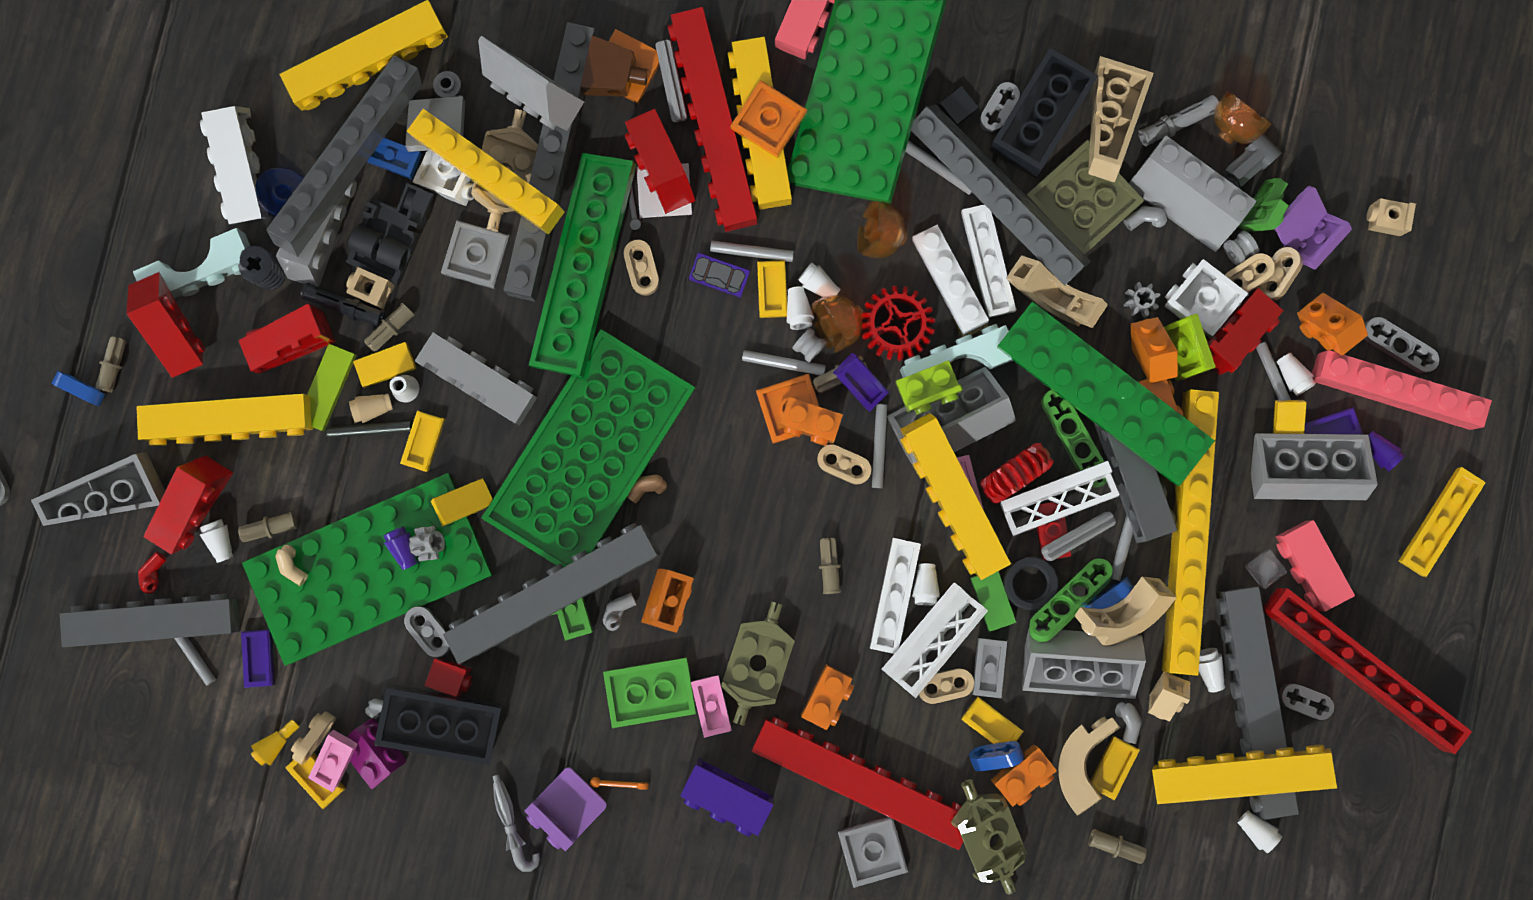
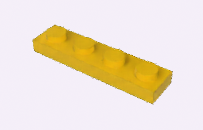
M1463 467L1457 468L1399 559V562L1420 576L1427 577L1486 482Z

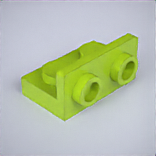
M949 360L896 381L907 412L915 411L916 415L931 410V404L940 400L944 405L959 399L957 394L963 390L962 386L957 382Z

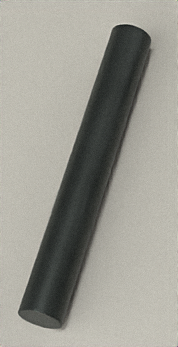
M401 421L327 427L326 432L328 438L403 433L411 431L412 422Z

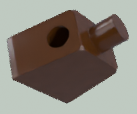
M591 36L580 87L584 95L626 97L629 94L631 83L646 86L649 69L635 67L636 58L633 51L596 36Z

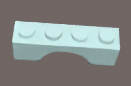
M235 228L210 239V250L207 258L194 270L176 272L169 265L156 261L133 271L136 281L160 272L174 298L181 295L191 296L199 292L200 287L220 284L225 280L224 277L231 274L240 275L238 266L242 250L251 246L246 234Z
M997 324L981 330L983 335L972 338L971 334L956 340L957 345L948 349L946 345L930 350L931 355L923 359L920 358V355L904 361L905 366L900 369L902 377H907L947 360L952 362L960 358L977 360L989 370L1011 362L1013 360L997 348L1009 331L1006 325L998 328Z

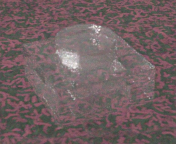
M1270 549L1264 551L1245 566L1262 589H1266L1287 573Z

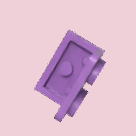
M1307 186L1285 211L1283 222L1275 228L1283 246L1291 247L1298 251L1303 258V265L1314 270L1352 230L1349 222L1327 213L1316 188L1312 186Z
M568 767L531 803L525 812L528 814L526 818L529 823L536 829L541 827L549 835L547 840L556 849L562 848L566 851L605 810L607 803L575 770Z

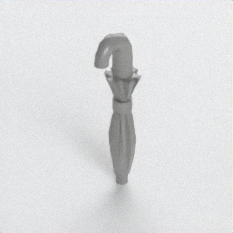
M499 774L492 776L496 810L502 823L505 825L504 828L507 834L506 851L511 850L516 867L522 872H531L538 867L540 853L533 854L532 861L526 862L522 846L526 843L516 832L511 798Z

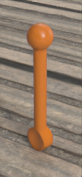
M593 777L590 780V785L593 788L613 786L649 789V783L609 781L600 780L598 777Z

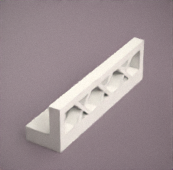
M1106 461L1001 501V508L1012 535H1018L1118 497L1119 492L1111 476L1112 469L1109 462ZM1105 478L1111 491L1108 494L1099 496L1090 492L1094 481ZM1089 484L1087 490L1081 488V486ZM1073 489L1085 494L1081 504L1076 506L1063 502L1066 493ZM1063 493L1060 500L1054 498L1055 496ZM1088 495L1095 498L1085 502ZM1048 499L1057 503L1058 506L1055 513L1046 516L1037 512L1041 501ZM1036 504L1034 510L1027 508L1028 506ZM1061 505L1068 508L1059 512ZM1022 509L1032 514L1028 524L1016 528L1010 513ZM1035 515L1042 518L1032 522Z
M953 583L882 670L916 698L988 610L970 597L960 586ZM969 604L977 609L970 618L962 620V612ZM956 628V635L953 639L944 641V634L947 630ZM938 649V657L933 662L926 663L927 654L932 650ZM920 671V678L913 687L905 682L912 672Z

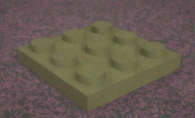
M1089 140L1082 144L1026 195L1084 254L1092 249L1144 201L1119 173L1115 182L1088 174Z

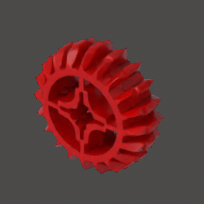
M892 286V295H889L886 288L881 289L882 299L874 293L871 298L875 305L870 302H866L864 305L870 313L861 312L860 315L862 319L868 320V322L860 323V329L869 330L862 335V339H873L868 344V348L872 349L878 345L877 356H880L883 350L888 351L887 360H891L893 353H897V360L902 361L903 352H906L908 358L914 357L912 348L916 352L921 353L923 348L919 342L925 345L930 343V339L924 334L933 335L934 329L927 327V325L934 324L935 318L926 317V315L933 311L932 307L923 309L922 306L927 302V299L924 297L919 302L915 299L919 292L915 290L910 297L907 295L908 287L904 286L902 294H898L897 286ZM893 302L904 303L915 312L902 313ZM885 305L888 320L875 328V315ZM893 315L898 321H905L901 326L902 331L897 326H889L894 320L892 319ZM919 319V333L910 342L907 337V326ZM893 334L898 339V342H901V345L890 344L879 335Z
M1035 443L983 478L980 482V486L983 489L982 492L992 503H999L1051 468L1054 461L1051 459L1048 450L1044 449L1041 443Z

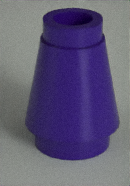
M1374 430L1368 435L1372 457L1381 469L1384 467L1389 472L1405 457L1400 447L1377 434Z
M404 526L383 535L385 539L384 545L402 570L418 563L416 556L410 551V531L407 532Z

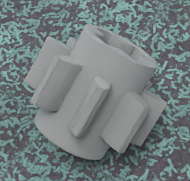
M1138 282L1135 284L1136 292L1130 289L1125 292L1129 297V301L1123 305L1129 306L1132 309L1131 316L1141 312L1145 318L1149 316L1148 308L1151 310L1158 309L1159 306L1154 302L1160 294H1154L1151 290L1153 284L1142 288L1141 283ZM1140 295H1143L1145 297V304L1143 305L1139 304Z
M435 526L414 529L416 535L409 538L411 553L419 556V561L439 559L438 552H441L445 545L443 535L435 531Z

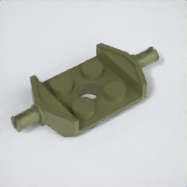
M771 601V606L765 620L746 622L740 625L721 687L738 702L737 705L739 707L733 720L734 723L738 724L739 718L742 716L740 725H745L748 711L751 707L775 704L795 642L778 625L777 620L783 606L782 604L778 603L776 611H774L776 603ZM758 654L766 659V666L760 671L754 670L750 665V659Z
M965 780V782L961 783L967 800L951 823L960 832L976 871L973 873L974 878L980 882L990 883L1001 880L1005 893L1012 894V890L1015 892L1017 888L1011 876L1025 862L1027 852L1005 797L998 793L979 795L973 780ZM998 833L997 844L990 847L991 837Z

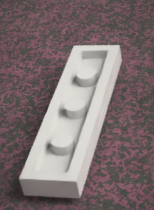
M985 205L963 209L961 214L987 317L991 318L1015 312L1016 307L1010 283L1006 279L1007 272L992 212Z
M938 225L913 236L912 241L962 334L964 335L987 324L989 319Z
M892 538L870 649L893 654L899 649L921 546L919 543Z

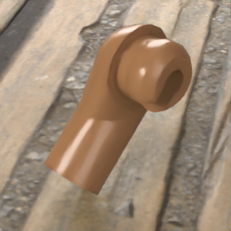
M657 474L641 476L627 498L636 504L645 492L655 491L657 494L663 493L667 488V483L663 480L662 476Z

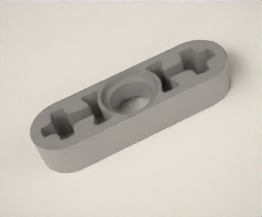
M1376 317L1364 323L1368 336L1364 338L1365 341L1413 371L1426 373L1433 371L1438 366L1439 355L1433 348L1386 319ZM1379 325L1378 331L1385 336L1391 334V332L1393 334L1388 339L1383 335L1374 337L1372 335L1374 330L1371 327ZM1396 338L1405 340L1407 348L1404 353H1399L1394 349L1393 343ZM1412 353L1418 356L1427 355L1426 360L1429 364L1422 366V360L1414 355L1408 358V356Z

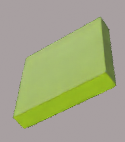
M1198 313L1164 327L1177 349L1178 377H1175L1177 381L1215 368Z

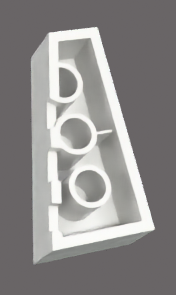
M233 106L202 112L203 119L200 120V126L203 135L208 138L210 147L207 148V155L210 163L215 166L216 175L214 176V183L217 191L221 192L222 195L221 211L223 217L228 219L229 224L269 217L263 182L261 179L256 178V174L260 171L259 158L251 150L253 142L256 141L254 131L250 130L246 121L247 118H251L250 108Z

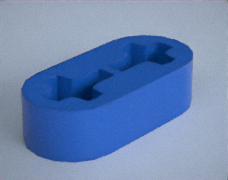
M58 370L51 384L96 406H100L106 396L105 392Z
M1125 577L1094 597L1085 608L1105 609L1124 599L1133 590L1134 586L1129 578Z
M1009 741L979 746L969 753V758L974 770L987 771L1016 766L1023 761L1024 754L1018 742Z

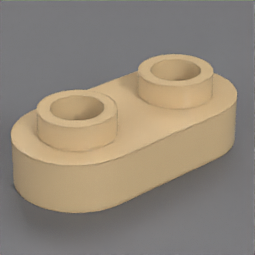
M633 240L624 249V258L633 289L638 294L651 295L659 286V277L652 251L646 242ZM637 251H641L644 254L640 260H636L633 257ZM645 277L651 280L648 286L641 285V280Z
M1291 247L1281 248L1273 255L1272 258L1277 267L1276 273L1271 280L1258 287L1272 301L1284 296L1303 266L1301 254ZM1293 259V264L1290 267H1285V262ZM1277 283V289L1272 292L1269 291L1270 285Z
M1260 253L1253 255L1227 272L1225 276L1233 282L1241 279L1243 283L1241 288L1249 294L1271 280L1276 273L1277 267L1273 258ZM1266 264L1267 270L1260 274L1258 266Z
M827 445L818 454V465L823 471L851 484H862L871 475L870 463L865 458L839 446ZM827 455H835L836 463L828 464L826 462ZM853 466L861 467V475L855 476L852 474L851 469Z
M962 668L938 672L919 693V696L923 701L930 704L965 697L973 690L974 679L968 671ZM962 677L964 680L963 685L959 688L955 687V678ZM931 683L936 685V691L933 694H929L926 691L927 685Z
M327 711L322 715L317 713L308 726L310 731L305 738L299 737L292 746L291 751L294 753L292 759L304 765L331 730L336 717Z

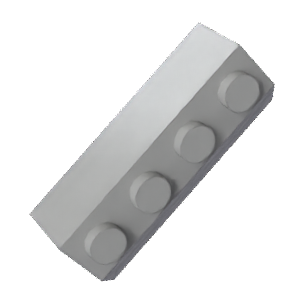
M481 36L478 42L482 74L492 81L490 87L503 95L508 92L507 99L518 106H521L522 103L525 104L523 110L536 118L541 115L542 117L539 121L554 130L558 126L567 131L584 101L519 57Z
M1165 136L1158 143L1129 182L1131 187L1144 201L1152 207L1162 208L1166 212V217L1214 252L1220 248L1240 225L1257 202L1168 136Z
M986 367L957 381L963 388L957 394L959 398L944 405L940 400L931 404V410L916 415L915 411L908 413L906 407L887 416L900 442V439L904 437L900 431L901 428L931 413L937 418L953 452L1015 422L1016 418L1009 397ZM903 448L906 456L913 465V463L916 462L913 454H907L905 449Z
M1256 433L1254 436L1251 464L1254 499L1367 500L1378 485L1368 435Z
M1028 629L1024 649L1022 690L1135 699L1146 663L1142 636L1137 635L1114 645H1102L1096 636H1091L1084 631L1060 630L1048 642H1037L1030 636Z

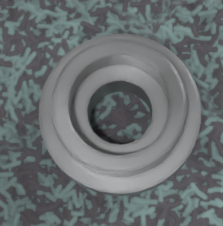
M444 71L435 77L433 87L436 94L441 98L456 97L461 90V81L455 73ZM451 81L449 88L442 87L443 82Z

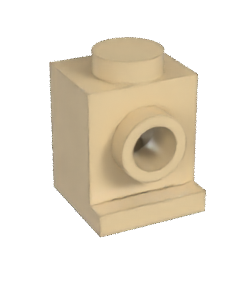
M1387 199L1377 200L1370 205L1367 212L1368 230L1402 236L1410 232L1416 204H1407ZM1389 212L1393 213V218L1389 216Z
M358 267L356 272H352L348 278V289L346 292L384 310L395 285L380 276ZM373 284L371 292L367 293V286Z
M1163 672L1149 695L1148 713L1155 715L1159 719L1170 721L1175 712L1179 713L1184 703L1188 704L1190 701V682Z

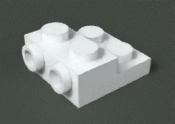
M427 150L413 179V183L438 193L446 199L466 206L469 200L474 199L471 194L474 181L432 151Z
M1203 259L1198 266L1192 263L1183 274V277L1186 279L1180 287L1175 284L1167 293L1165 298L1169 301L1165 307L1180 319L1198 313L1204 334L1212 338L1248 293Z

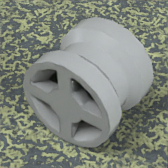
M1246 231L1240 232L1235 240H1228L1223 244L1227 256L1237 266L1243 263L1247 257H1252L1259 253L1256 241Z
M809 328L792 349L805 355V360L810 363L823 349L827 341L823 338L819 339L815 336V331Z

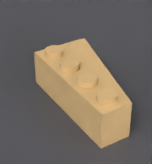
M1100 56L1095 70V74L1098 77L1093 86L1088 174L1115 182L1154 73Z

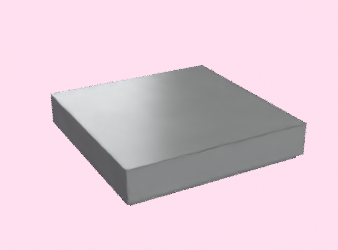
M463 96L409 101L407 130L422 109H425L463 136L465 100ZM408 132L406 133L405 146L408 152L429 150L416 141Z
M456 221L441 274L495 289L511 239L510 235Z
M887 816L838 831L853 888L908 872L892 818Z

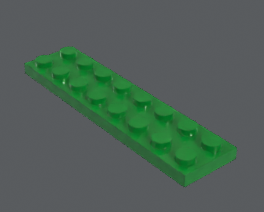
M582 153L529 366L584 378L636 169L634 161Z
M1033 302L997 346L1004 354L1177 486L1182 484L1215 442L1210 436Z

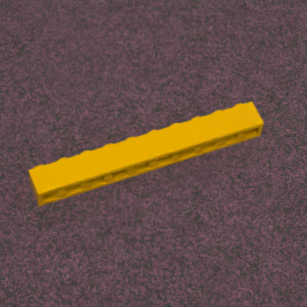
M1188 390L1182 393L1181 410L1183 416L1213 440H1216L1219 392ZM1215 442L1182 484L1175 486L1174 514L1176 516L1175 525L1177 531L1172 532L1168 588L1177 598L1166 611L1162 671L1168 673L1197 676L1199 673Z

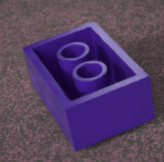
M698 758L680 795L685 799L684 803L687 806L696 810L702 807L711 812L709 815L711 818L721 823H725L727 820L736 825L735 829L738 832L749 837L752 833L757 836L759 835L774 805V796Z

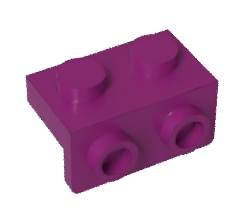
M373 718L357 727L347 736V738L358 743L350 762L371 789H374L407 762L399 749L374 745L378 723Z

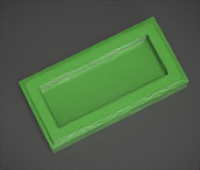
M998 571L983 580H980L978 576L970 578L978 603L988 610L983 617L989 632L1016 623Z

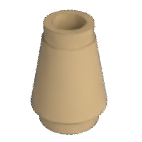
M389 394L356 396L355 400L349 401L355 423L359 421L365 423L393 410Z

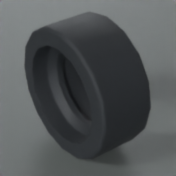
M1023 557L1013 561L1007 567L1003 576V586L1008 600L1013 605L1025 610H1038L1056 595L1058 591V577L1054 568L1047 561L1038 557ZM1025 567L1040 569L1047 580L1045 592L1034 600L1021 598L1014 588L1016 574Z

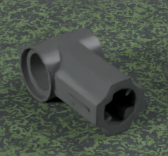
M1262 133L1223 172L1228 181L1241 188L1258 171L1264 170L1282 152Z

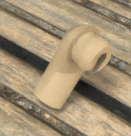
M284 545L282 549L277 551L275 556L279 571L292 582L302 586L307 580L308 574L294 566L292 558L295 557L296 550L290 545Z

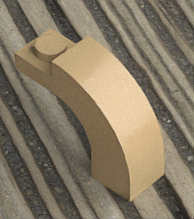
M1022 255L1006 278L1030 300L1055 316L1078 327L1080 324L1093 328L1108 305L1102 298L1081 292L1067 284L1064 286L1040 261Z
M1141 577L1133 590L1119 603L1105 609L1080 607L1074 616L1082 624V629L1087 634L1096 636L1102 645H1114L1129 640L1149 628L1168 610L1177 597L1160 579Z
M1104 716L1091 726L1094 730L1091 733L1088 732L1084 725H1080L1070 735L1062 749L1059 760V781L1067 802L1077 816L1103 799L1088 778L1086 764L1091 750L1121 728L1112 717L1107 720Z

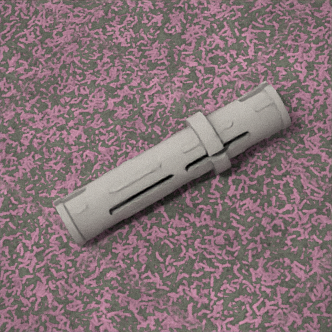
M1211 95L1170 116L1165 115L1155 124L1139 130V138L1146 147L1165 136L1170 138L1180 129L1219 112L1220 103L1214 95Z

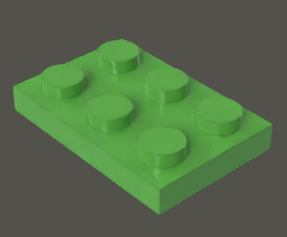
M687 657L603 672L612 728L696 714Z

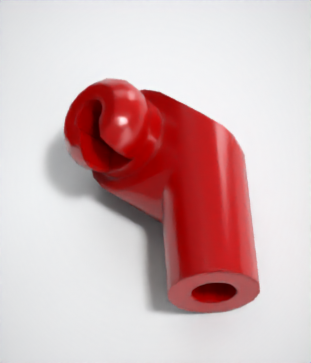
M158 551L138 570L139 586L146 594H152L157 590L159 584L157 570L167 561Z

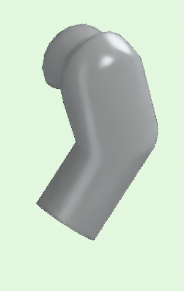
M1120 702L1115 708V714L1118 717H1122L1126 723L1122 740L1136 744L1142 724L1141 717L1134 705Z

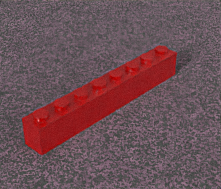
M703 7L672 14V25H668L671 42L677 41L679 51L674 52L678 68H684L686 77H682L681 82L684 94L690 93L692 103L687 104L691 120L697 119L699 129L694 130L698 147H704L705 156H701L704 173L710 172L712 182L707 184L711 199L717 198L719 208L714 209L718 226L723 225L725 232L756 225L757 217L735 131L730 129L732 120Z
M1277 588L1262 607L1263 612L1441 751L1456 754L1472 733L1465 725L1288 588Z
M774 716L772 720L765 719L751 752L960 850L963 840L958 828L954 827L951 821L963 805L953 802L951 806L943 802V796L928 789L924 793L917 790V784L904 777L898 781L890 777L891 771L879 765H876L875 769L865 765L866 760L856 754L850 753L848 757L839 753L840 747L833 743L824 741V744H820L813 740V734L800 728L798 732L787 728L788 722Z

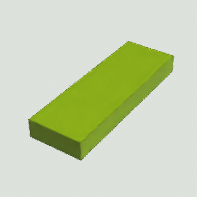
M328 344L307 394L310 396L312 427L324 432L352 368L353 361L357 356L331 344Z

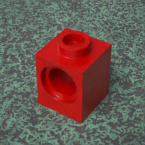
M441 657L435 658L425 686L454 697L461 696L463 692L467 693L473 678L469 676L471 668Z

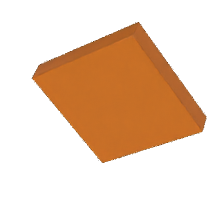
M615 29L608 42L633 51L636 58L635 67L649 69L646 86L631 83L629 94L626 96L629 100L639 104L660 66L657 50Z
M760 80L731 124L730 129L778 158L807 114V109Z
M809 374L756 390L773 444L796 437L784 433L785 428L780 427L789 397L819 407Z

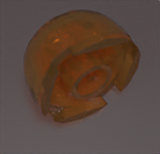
M1228 91L1215 108L1214 122L1221 130L1218 136L1230 145L1234 140L1241 144H1250L1264 135L1272 125L1267 119L1260 117L1255 110Z
M876 201L869 204L863 214V217L867 218L865 228L859 226L857 250L862 255L882 259L889 257L899 249L900 245L903 246L906 242L907 230L905 229V222L901 213L896 208Z
M841 295L825 296L812 304V313H817L818 319L814 323L815 329L819 337L827 341L825 346L828 349L834 347V352L837 353L857 341L861 334L862 320L864 318L862 316L863 312L858 305H855L850 299Z

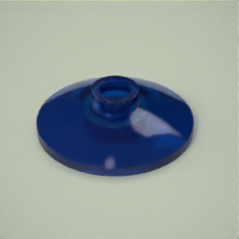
M269 169L263 172L255 183L257 201L266 211L277 216L304 178L289 169Z

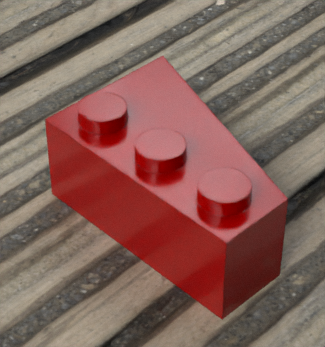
M653 109L626 121L625 125L629 133L624 134L630 150L636 148L638 154L634 158L640 171L646 170L648 176L644 177L648 189L650 193L656 192L665 214L695 202L687 175L656 110Z
M157 272L128 285L127 315L170 376L173 378L203 365L205 347L201 339L194 335L188 320L183 315L161 273Z
M1259 288L1249 293L1213 337L1207 339L1215 364L1213 369L1219 375L1226 372L1233 373L1243 363L1245 356L1261 343L1262 340L1260 338L1266 331L1269 333L1280 322L1278 317L1283 312V309Z
M310 304L302 306L263 328L251 330L246 333V337L238 340L250 371L257 374H262L328 346V344L336 343L324 312Z
M206 455L178 466L143 537L171 555L181 549H187L194 540L195 532L233 475V472Z

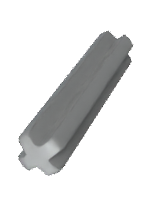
M662 40L656 43V50L672 122H682L687 120V112L673 47L670 40Z
M1104 512L1044 546L1041 550L1044 558L1047 561H1053L1114 526L1116 520L1111 512Z

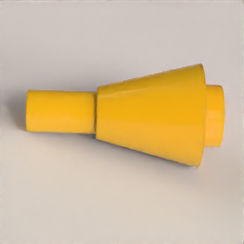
M291 719L279 732L276 731L251 745L254 750L251 753L252 757L262 766L265 763L271 766L287 742L286 739L300 726Z

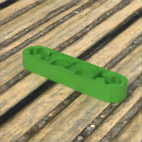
M1053 390L1044 394L1041 401L1042 408L1078 472L1090 468V466L1083 468L1082 464L1091 461L1094 457L1097 462L1092 463V466L1104 463L1102 456L1074 407ZM1050 395H1053L1054 398L1060 397L1062 402L1058 405L1061 411L1067 408L1069 413L1062 415L1056 420L1054 415L1059 414V411L1055 406L1050 407L1048 405V402L1051 401ZM1064 419H1072L1075 422L1076 430L1074 433L1066 434L1062 431L1061 423ZM1078 443L1088 445L1090 453L1087 458L1082 459L1075 454V447ZM1102 478L1100 482L1094 481L1092 488L1104 486L1107 483L1106 479Z
M1099 558L1089 562L1032 617L1029 626L1030 636L1037 642H1048L1075 617L1074 615L1080 607H1085L1109 584L1113 571L1111 564ZM1095 570L1098 572L1104 570V576L1099 574L1093 583L1090 581L1094 577ZM1079 585L1084 586L1088 589V594L1080 597L1075 595L1072 589ZM1057 604H1065L1070 611L1065 615H1059L1053 608ZM1048 617L1052 619L1048 623L1047 631L1044 629L1037 631V624L1043 626L1048 622Z

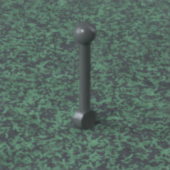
M631 185L628 197L632 217L630 226L633 230L637 231L641 228V222L637 219Z

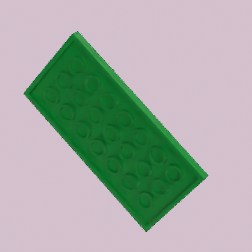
M835 0L805 107L807 114L801 121L787 171L789 185L891 204L947 0Z
M601 329L592 342L584 378L571 375L481 519L556 566L562 563L563 567H566L573 563L571 557L584 550H587L588 554L593 552L597 547L596 544L604 536L626 501L628 494L641 477L696 388Z
M450 473L284 544L290 545L296 550V555L292 558L294 566L308 574V578L302 586L292 582L279 571L275 556L277 551L282 549L284 545L242 563L284 666L295 663L402 616L411 608L425 606L493 576L469 517L466 516L442 526L431 503L433 498L456 489ZM404 526L407 532L410 531L412 537L416 535L414 530L416 528L435 526V531L443 535L445 545L444 549L438 552L439 559L419 561V556H416L418 563L402 570L384 545L385 539L383 535Z

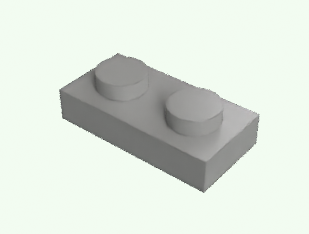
M978 638L972 695L1002 697L1007 641Z

